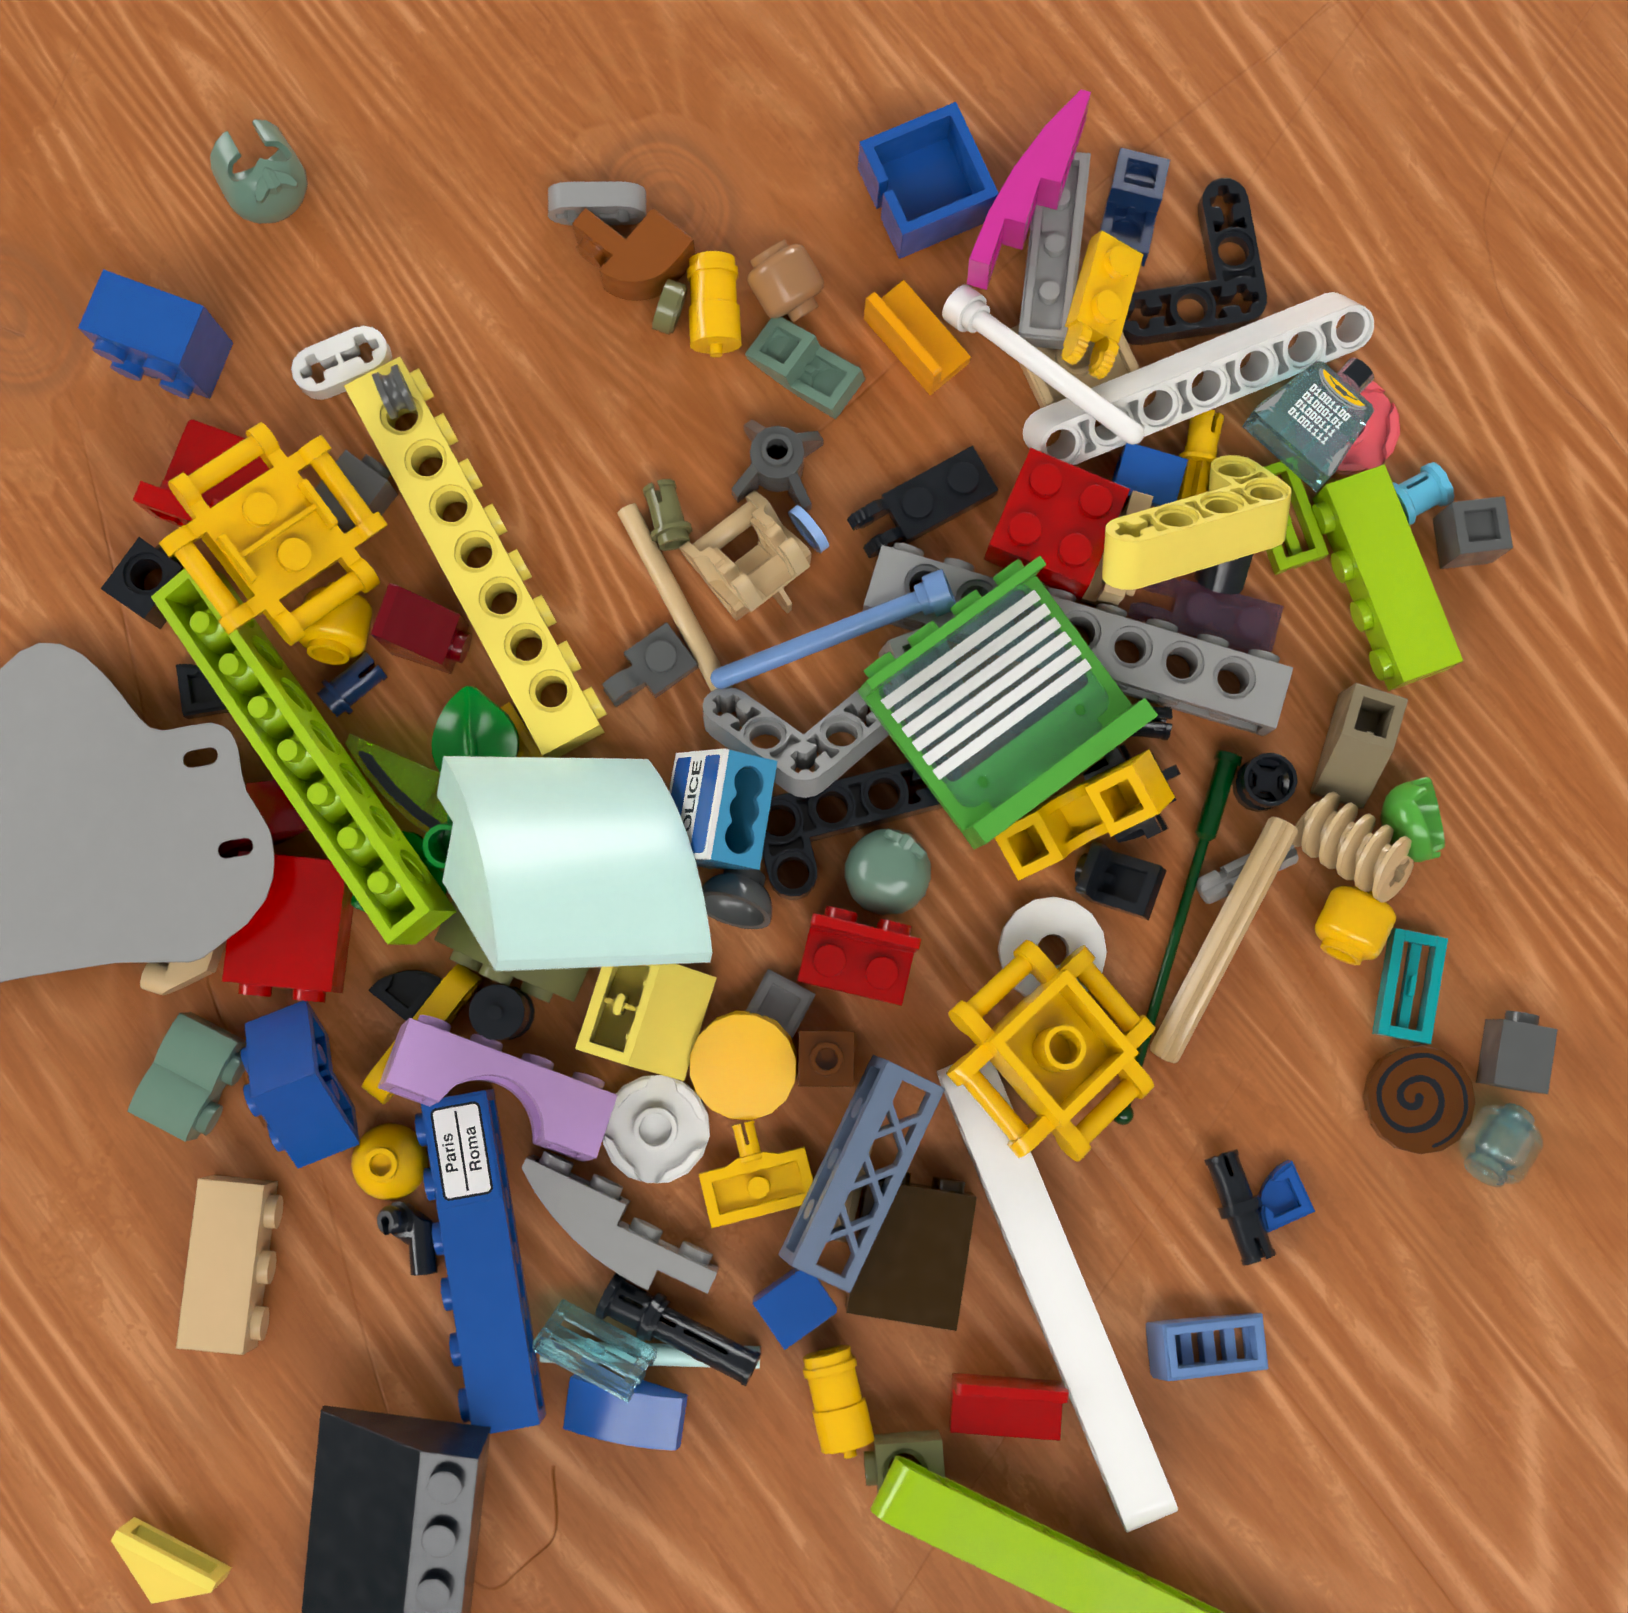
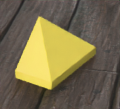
M135 1517L117 1529L111 1539V1542L151 1604L211 1593L227 1578L232 1568Z

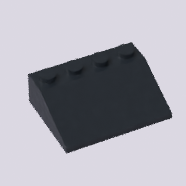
M323 1405L320 1412L301 1613H471L491 1427Z

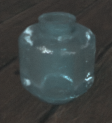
M1507 1103L1504 1106L1496 1104L1483 1106L1476 1113L1459 1141L1460 1154L1464 1158L1463 1163L1466 1170L1479 1181L1493 1187H1502L1504 1184H1517L1527 1176L1543 1149V1136L1537 1126L1534 1125L1535 1119L1532 1114L1521 1106Z

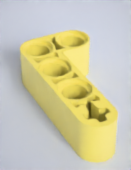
M1239 455L1218 457L1211 463L1208 492L1122 516L1108 522L1105 527L1102 579L1111 587L1122 590H1134L1275 548L1285 541L1292 493L1291 487L1248 457Z

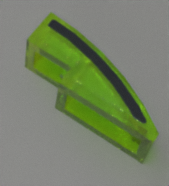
M349 734L345 744L362 771L385 799L411 823L427 833L432 827L447 821V812L437 797L441 773Z

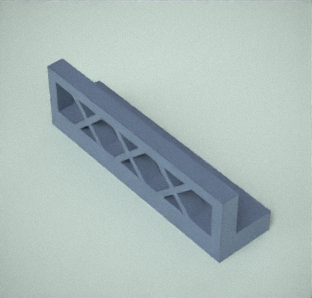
M872 1055L778 1254L782 1259L798 1270L846 1292H851L945 1088L886 1059ZM903 1080L926 1093L915 1114L898 1120L892 1101ZM887 1115L889 1124L881 1127L885 1119V1116ZM909 1127L908 1132L904 1138L902 1129ZM893 1133L898 1148L894 1162L891 1165L874 1171L869 1156L870 1148L874 1140ZM863 1165L865 1175L857 1177ZM886 1177V1179H885V1181H884V1183H883V1185H882V1187H881V1189H880L878 1180L883 1179V1178ZM869 1184L875 1201L869 1215L850 1222L845 1207L850 1191ZM839 1217L842 1225L833 1229ZM862 1229L856 1241L854 1232ZM845 1236L851 1254L841 1275L818 1265V1259L826 1243Z

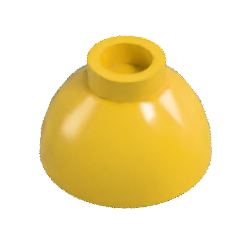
M393 1123L376 1126L366 1132L359 1139L360 1144L354 1147L351 1157L353 1177L358 1186L374 1198L382 1200L403 1198L415 1191L423 1181L424 1168L428 1167L427 1150L425 1146L419 1145L416 1133L406 1126Z

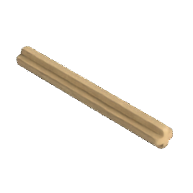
M1272 816L1268 819L1150 1045V1051L1159 1058L1170 1063H1177L1180 1060L1298 834V829L1293 824L1278 817Z

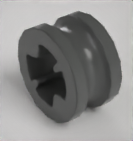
M398 364L391 366V372L388 375H381L379 372L372 374L378 393L391 419L397 418L398 412L401 409L405 408L410 412L417 410Z

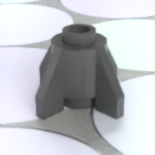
M753 419L744 424V432L752 442L750 449L751 465L731 489L735 500L740 502L753 490H758L760 485L768 491L782 492L788 490V494L794 503L802 507L806 512L809 511L812 503L803 486L801 477L804 469V458L823 446V438L819 432L795 433L789 428L781 426L766 428ZM776 455L778 458L782 459L776 460L772 459L770 456Z

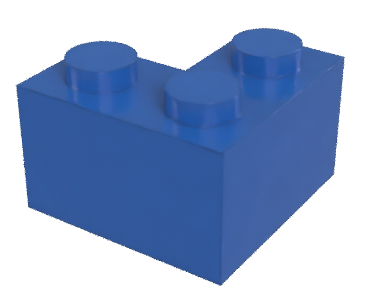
M300 1001L245 1023L246 1047L241 1048L240 1053L243 1065L249 1075V1084L243 1087L244 1097L251 1113L255 1117L262 1115L266 1120L268 1133L275 1149L278 1152L286 1150L299 1169L359 1145L355 1106L333 1072L329 1036L308 1001Z

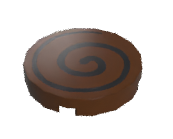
M1424 1045L1398 1048L1378 1059L1367 1075L1362 1096L1364 1108L1368 1112V1118L1376 1134L1396 1149L1417 1154L1443 1151L1459 1141L1472 1122L1476 1103L1472 1081L1461 1063L1443 1050Z

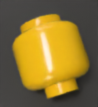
M329 582L326 585V587H319L311 590L304 597L303 603L314 597L316 594H318L334 582ZM357 593L305 629V637L299 640V642L307 649V654L319 662L331 665L346 664L350 658L357 657L366 648L372 620V607L364 597Z
M1355 885L1354 887L1339 886L1333 888L1330 892L1314 930L1322 941L1320 948L1325 953L1342 962L1360 965L1362 960H1373L1380 955L1396 922V914L1388 903H1381L1373 897L1372 891L1364 892Z

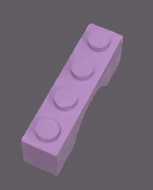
M420 1015L418 1021L409 1018L401 1025L377 1088L430 1107L439 1102L458 1084L468 1081L492 1082L509 1090L523 1104L530 1119L534 1145L581 1162L597 1158L618 1096L603 1090L604 1081L579 1072H574L572 1078L552 1071L554 1067L553 1062L537 1055L524 1053L521 1059L501 1052L503 1048L502 1043L487 1039L478 1034H472L470 1040L450 1033L451 1025L432 1016Z

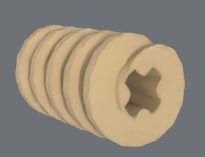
M1334 791L1328 793L1321 801L1314 803L1301 816L1295 826L1298 829V834L1292 845L1294 847L1302 846V851L1311 858L1319 857L1322 865L1328 869H1337L1338 875L1347 881L1354 880L1355 886L1362 891H1372L1373 897L1379 902L1389 901L1404 887L1411 875L1414 860L1407 855L1411 848L1412 840L1407 836H1403L1391 846L1389 843L1394 832L1392 827L1384 825L1372 834L1376 821L1373 815L1368 813L1355 823L1358 807L1350 802L1337 812L1341 796Z

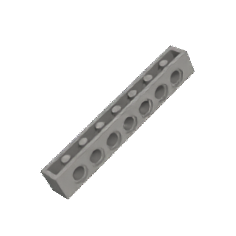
M894 543L893 548L882 545L865 598L863 611L911 593L909 587L912 583L922 580V576L943 569L956 603L976 589L983 597L998 585L992 577L975 573V567L968 562L955 558H945L943 563L923 557V550L905 543ZM1047 588V591L1073 625L1082 627L1087 632L1089 637L1088 646L1124 695L1141 700L1146 698L1148 702L1157 705L1168 706L1177 711L1261 736H1266L1277 728L1293 667L1279 663V656L1257 649H1251L1246 654L1228 648L1229 642L1217 636L1199 634L1196 639L1177 633L1178 627L1170 622L1159 619H1148L1146 623L1126 618L1127 612L1119 607L1109 604H1097L1096 608L1076 603V596L1069 592ZM1019 591L1011 593L990 608L986 615L976 618L946 641L957 645L1025 597L1024 594ZM1032 606L1026 609L1031 613L1035 611V609ZM922 611L893 622L891 625L914 631L934 620L941 627L954 618L955 615L949 612L937 617L934 612L925 616ZM1011 620L972 649L981 650L1013 627V621ZM1043 620L1038 622L1039 628L1045 625ZM1033 632L1022 633L993 655L997 657L1002 656ZM1050 634L1014 660V662H1023L1052 641L1055 636ZM1120 640L1132 642L1139 651V661L1136 663H1125L1120 660L1115 653V642ZM1061 647L1034 668H1044L1066 651ZM1177 655L1184 658L1190 668L1189 677L1179 679L1172 676L1166 667L1167 656ZM1071 661L1055 674L1062 676L1076 665ZM1227 670L1238 677L1240 682L1238 694H1229L1221 689L1217 679L1219 671ZM1081 675L1079 678L1076 679L1077 681L1086 683L1084 675Z

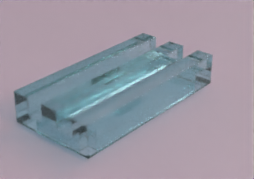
M565 1299L561 1300L533 1341V1352L629 1403L634 1395L636 1385H640L646 1376L648 1366H652L657 1359V1349ZM565 1320L637 1360L632 1364L606 1350L601 1344L563 1327L561 1323ZM551 1338H554V1339H556V1340L562 1342L563 1344H565V1345H567V1346H569V1347L575 1349L576 1351H578V1352H580V1353H582V1354L588 1356L589 1358H591V1359H593V1360L599 1362L600 1364H602V1365H604V1366H606V1367L612 1369L613 1371H615V1372H617V1373H619V1374L625 1376V1379L622 1378V1377H620V1376H618L617 1374H615V1373H613V1372H611V1371L605 1369L604 1367H602V1366H600V1365L594 1363L593 1361H591V1360H589V1359H587V1358L581 1356L580 1354H578V1353H576V1352H574V1351L568 1349L567 1347H565V1346H563V1345L557 1343L556 1341L552 1340Z

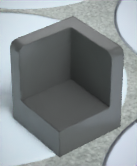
M1505 496L1452 502L1433 518L1440 569L1493 563L1513 549Z

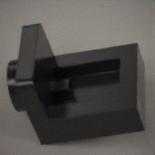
M1093 841L1089 852L1081 856L1076 866L1075 882L1077 885L1075 890L1091 903L1149 921L1167 870L1161 865L1112 851L1105 844Z

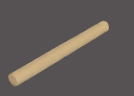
M633 503L623 507L617 513L694 660L697 662L711 692L718 689L713 686L710 680L711 673L715 669L722 667L660 548L655 541H652L651 531L637 505Z

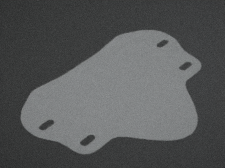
M38 643L18 652L0 669V983L24 977L113 963L193 962L204 958L243 928L267 898L273 880L274 848L270 829L246 791L239 751L232 733L224 726L211 722L163 731L151 728L138 717L112 682L83 654L62 644ZM204 748H214L217 750L218 757L215 763L193 768L184 765V756L189 751ZM249 838L253 843L251 853L244 856L222 858L218 852L220 844L225 841Z

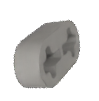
M622 181L560 182L548 188V217L556 223L572 225L574 220L586 208L607 225L637 224L646 216V190L639 184Z

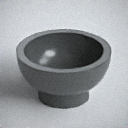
M724 869L722 874L710 878L702 886L707 915L719 922L743 929H762L769 926L773 908L771 897L764 888L765 875L760 870Z

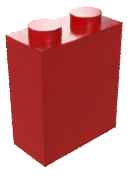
M239 851L238 856H244L251 852ZM274 854L273 880L266 900L251 920L227 939L222 981L239 983L238 994L271 997L273 987L293 988V1000L325 1003L326 992L343 993L354 909L350 904L353 893L330 860Z

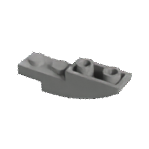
M544 1151L541 1158L534 1154L526 1157L521 1168L536 1195L562 1228L594 1258L620 1276L646 1290L652 1284L657 1271H661L708 1294L719 1269L718 1266L710 1263L713 1255L707 1250L687 1241H683L680 1248L660 1239L663 1230L639 1218L634 1217L631 1224L621 1221L630 1203V1200L620 1196L623 1190L621 1185L597 1174H593L591 1181H588L571 1172L574 1166L572 1162L549 1151Z

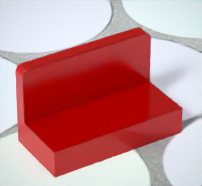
M952 1373L949 1431L950 1433L1060 1441L1063 1403H1068L1069 1391L1058 1380Z

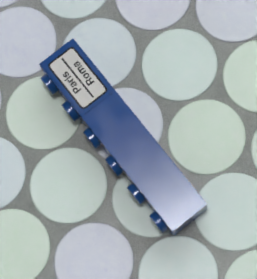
M494 1089L444 1097L430 1107L421 1104L422 1113L415 1114V1130L419 1145H427L430 1167L424 1168L423 1179L428 1200H436L439 1222L432 1224V1238L437 1256H445L448 1277L441 1278V1296L445 1310H453L456 1332L450 1333L449 1345L453 1365L455 1367L462 1366L465 1388H461L458 1391L461 1419L463 1423L471 1422V1425L491 1427L490 1434L540 1425L546 1416V1409Z

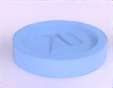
M796 505L788 511L794 526L814 550L822 553L829 547V542L822 530L802 507Z

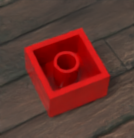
M1030 448L983 560L1006 568L1017 559H1020L1022 564L1026 566L1041 556L1047 564L1036 574L1042 584L1049 588L1069 592L1081 601L1090 586L1104 553L1105 527L1109 521L1119 517L1130 489Z

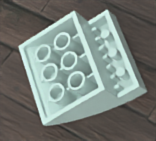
M443 757L437 797L453 821L443 883L495 971L707 963L711 961L712 944L695 857L676 804L663 779L649 759Z

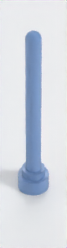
M943 569L922 576L923 582L914 585L915 591L719 667L711 673V683L716 688L724 689L922 611L925 616L935 612L937 617L952 612L950 608L956 604Z

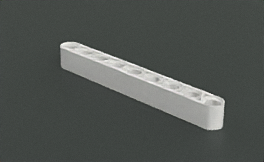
M988 1061L979 1071L1013 1109L997 1069ZM952 1065L938 1070L937 1075L941 1086L945 1088L944 1094L1059 1374L1069 1391V1398L1125 1531L1128 1533L1177 1512L1178 1507L1032 1153L1029 1152L1022 1158H1018L1007 1146L1010 1139L963 1085L957 1087L947 1076L946 1072Z

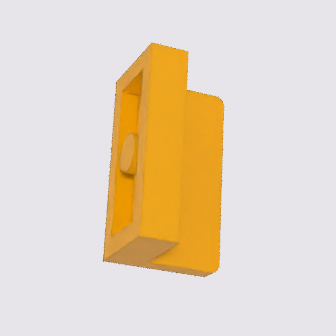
M905 280L900 282L882 298L876 292H873L865 299L864 320L929 395H932L970 363L971 356Z

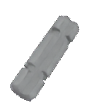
M1294 845L1290 847L1278 871L1297 863L1299 860ZM1250 853L1220 867V872L1214 870L1198 878L1196 888L1206 904L1214 903L1228 896V891L1232 890Z

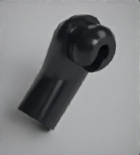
M397 1201L383 1207L377 1216L378 1228L384 1235L391 1233L409 1246L410 1275L438 1273L437 1254L432 1238V1220L410 1203Z

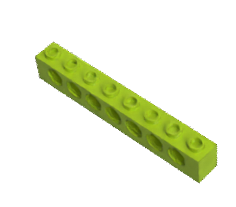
M185 568L152 595L151 598L387 945H415L456 913V909L256 620L253 618L228 635L218 622L222 618ZM216 572L240 605L243 604V601L225 575Z

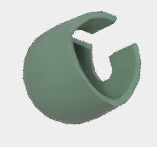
M254 119L253 126L263 144L267 147H276L278 151L268 159L259 158L256 165L248 170L233 173V165L241 158V154L230 134L226 131L215 142L210 154L211 170L224 197L233 211L240 217L257 224L276 223L290 217L303 203L308 185L307 174L301 161L280 129L269 121Z
M889 828L880 829L863 836L851 848L845 863L844 878L852 898L864 910L878 915L902 914L914 908L925 896L931 880V863L926 850L912 834Z

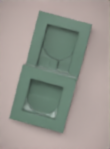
M782 317L771 318L745 353L746 358L776 382L834 419L838 418L865 380L861 368L821 347L815 335Z

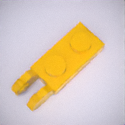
M1103 230L1092 236L1091 240H1089L1065 324L1068 330L1061 354V359L1071 365L1077 364L1084 357L1089 346L1088 342L1092 341L1094 347L1087 371H1089L1088 374L1098 380L1107 376L1116 361L1115 357L1119 350L1118 343L1143 258L1142 253Z

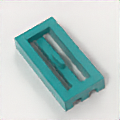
M1392 928L1387 940L1372 1034L1414 1041L1421 1044H1431L1448 938ZM1404 942H1408L1395 1026H1392L1390 1024ZM1422 945L1429 946L1417 1026L1416 1030L1408 1028L1417 983Z

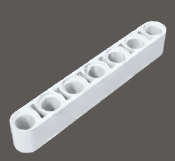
M1335 292L1325 293L1091 389L1139 423L1144 429L1145 437L1360 349L1372 336L1374 318L1371 311L1365 306ZM1345 315L1343 323L1336 329L1339 319ZM1298 333L1296 342L1288 349L1290 340ZM1251 352L1249 361L1240 369L1242 359ZM1204 371L1200 383L1192 388L1195 377ZM1156 391V396L1152 403L1143 408L1147 396ZM1068 398L1038 409L1029 416L1023 428V440L1029 449H1036L1072 465L1126 444L1123 439L1101 424L1095 427L1096 419ZM1057 430H1061L1060 437L1056 443L1046 447L1050 435Z

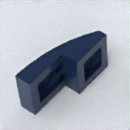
M1120 147L1099 232L1103 230L1142 253L1143 258L1140 266L1144 267L1149 254L1157 212L1163 197L1170 159Z

